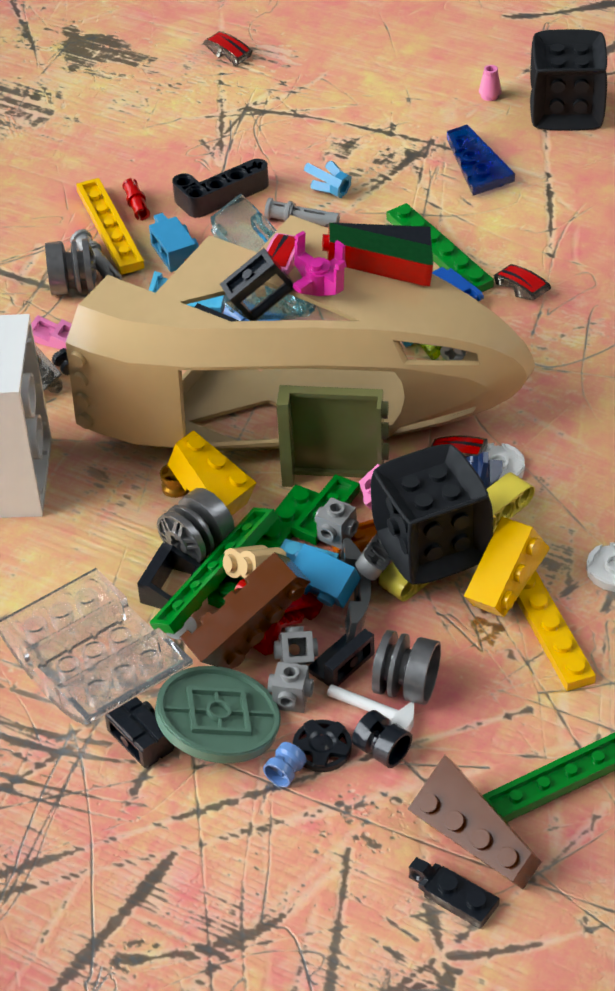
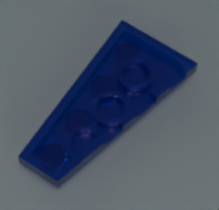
M468 125L447 131V141L473 196L515 182V173Z

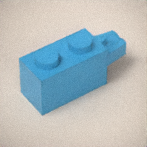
M163 213L154 215L155 223L149 225L151 245L168 270L173 272L185 262V259L199 245L197 240L189 235L187 226L185 224L182 225L177 217L168 219Z
M305 543L301 550L296 552L295 556L286 552V557H289L311 581L305 588V595L308 592L315 594L321 603L329 607H333L334 604L341 608L345 607L361 579L355 567Z

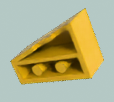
M194 430L175 443L167 464L185 491L189 490L190 492L197 487L205 488L224 503L231 516L248 503L257 483Z
M501 517L464 597L474 607L504 618L550 550L549 546L533 527Z

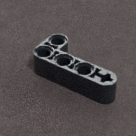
M252 159L201 182H198L190 174H178L172 179L174 201L191 217L200 218L266 189L269 186L268 163L263 159Z

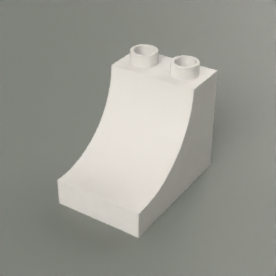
M30 314L0 315V518L42 517L52 436Z

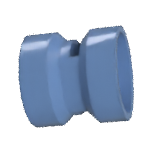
M282 742L275 751V757L270 758L264 765L263 772L272 783L280 787H288L295 778V772L302 769L307 762V758L296 745Z

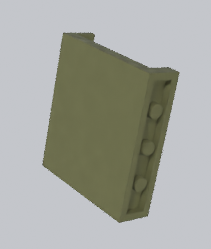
M279 386L276 406L283 487H293L295 475L334 476L337 474L342 477L363 478L377 464L382 465L384 460L389 459V443H384V439L388 440L389 422H384V419H388L389 402L383 401V389Z

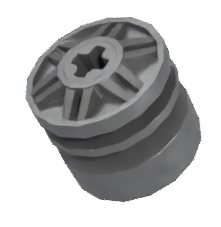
M88 238L82 239L83 250L78 251L76 239L71 241V252L65 251L62 241L45 243L47 272L52 296L69 294L70 282H75L78 293H82V281H87L88 292L95 288L97 277L96 262Z
M198 487L184 496L178 505H174L161 515L157 521L158 533L163 543L175 546L198 563L211 554L213 549L218 547L235 528L234 520L224 503L212 492Z
M387 630L382 637L373 662V693L382 695L387 689L389 697H396L403 685L405 701L426 705L434 690L440 666V641L419 637L412 649H410L409 634L403 633L398 638L397 631Z

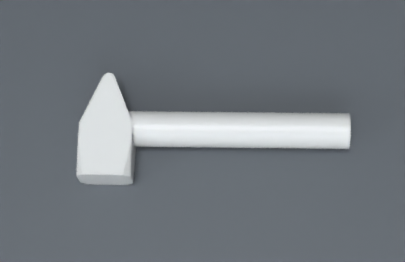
M333 684L328 688L327 696L368 712L377 710L391 720V725L398 724L409 732L413 728L414 702H410L400 710H397Z

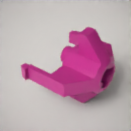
M301 231L294 237L296 239L294 265L302 278L293 283V288L301 294L313 296L336 295L343 291L344 272L347 267L345 262V245L338 240L335 241V257L331 261L321 257L313 258L305 252L306 233Z

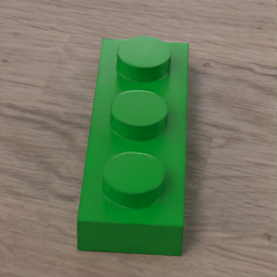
M335 474L292 525L291 535L317 545L320 541L317 539V523L315 522L317 510L321 506L324 507L331 497L350 504L359 494L360 484Z

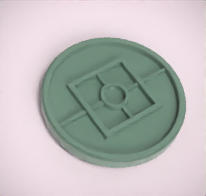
M198 666L177 672L162 685L155 705L157 724L164 736L174 746L193 757L214 763H240L262 755L274 743L281 720L277 703L273 701L271 693L262 684L244 673L225 667Z

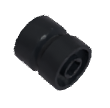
M371 710L357 724L353 732L352 743L367 754L373 753V757L386 767L393 768L403 760L410 749L412 734L398 724L391 725V720L377 710Z

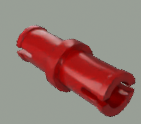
M129 178L122 185L127 195V204L133 209L137 220H139V217L141 221L146 220L150 216V211L145 203V194L140 191L137 181L135 179L132 181V178Z

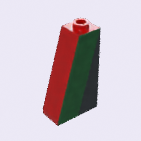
M329 223L328 234H323L322 251H327V260L329 261L335 257V241L338 240L345 245L346 268L422 286H430L433 254L430 227Z

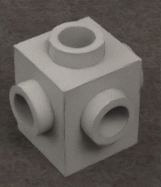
M331 497L324 507L321 506L317 510L315 515L317 539L341 549L343 539H351L357 532L359 522L357 521L356 507Z
M303 626L286 627L285 632L278 635V641L273 642L274 658L280 659V662L306 665L313 663L314 657L318 656L317 638H313L312 631H304ZM291 644L299 646L300 652L298 655H292L289 652Z
M278 662L275 674L269 675L267 690L272 692L273 701L277 703L279 710L304 713L307 698L312 697L314 679L309 678L308 665Z

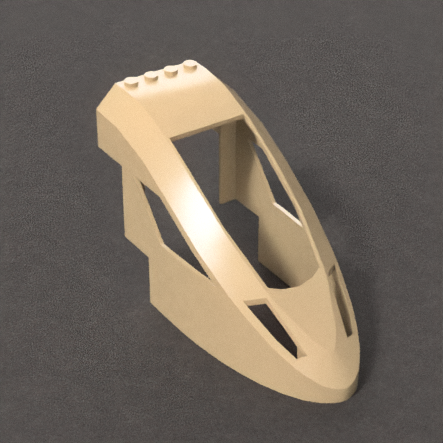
M290 215L260 250L263 248L267 249L276 233L295 236L304 231L306 233L305 252L313 258L321 257L327 259V251H322L323 234H328V228ZM211 235L200 244L156 293L107 275L78 305L66 340L76 424L84 429L132 444L174 449L175 443L193 430L218 451L279 449V438L234 440L195 423L264 404L276 406L280 385L383 389V401L389 402L388 419H384V422H389L388 437L441 426L491 409L516 394L535 368L532 354L527 345L508 324L476 299L432 274L430 286H422L345 268L344 290L336 295L313 296L301 294L295 289L289 293L294 297L332 311L351 321L282 320L231 322L186 305L226 295L220 283L258 253ZM296 266L288 274L293 282L302 278ZM275 274L263 285L277 289L284 281ZM400 341L450 347L468 352L462 360L407 359Z

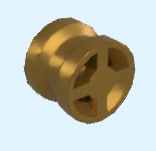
M167 464L161 468V488L166 496L178 498L189 491L183 489Z

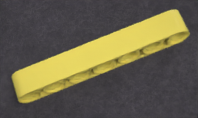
M512 472L505 474L487 488L493 509V532L501 517L512 518L530 503L535 493V488ZM393 562L386 567L378 580L382 588L402 602L407 601L429 584L409 583L401 575Z

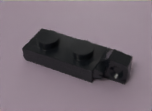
M417 857L409 866V878L419 883L418 888L424 892L425 898L479 929L484 926L499 906V897L444 866L436 863L431 866L430 863Z

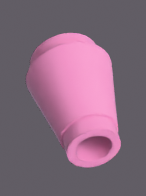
M487 65L484 67L479 93L482 99L495 101L502 92L498 68L495 65Z

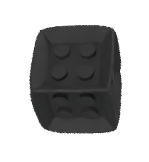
M558 29L540 31L534 34L530 66L532 88L530 111L534 127L559 131L590 130L602 126L607 98V48L603 33L584 29Z
M451 444L431 446L390 460L373 471L371 477V504L374 525L388 556L409 583L424 584L465 571L480 563L493 537V509L483 481L459 449Z

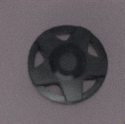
M309 720L298 729L293 738L294 745L300 748L305 755L312 756V762L307 760L303 766L311 771L329 772L343 766L351 755V736L345 729V726L338 721ZM342 736L345 739L346 744L340 741V738ZM330 757L339 758L334 762L328 763Z

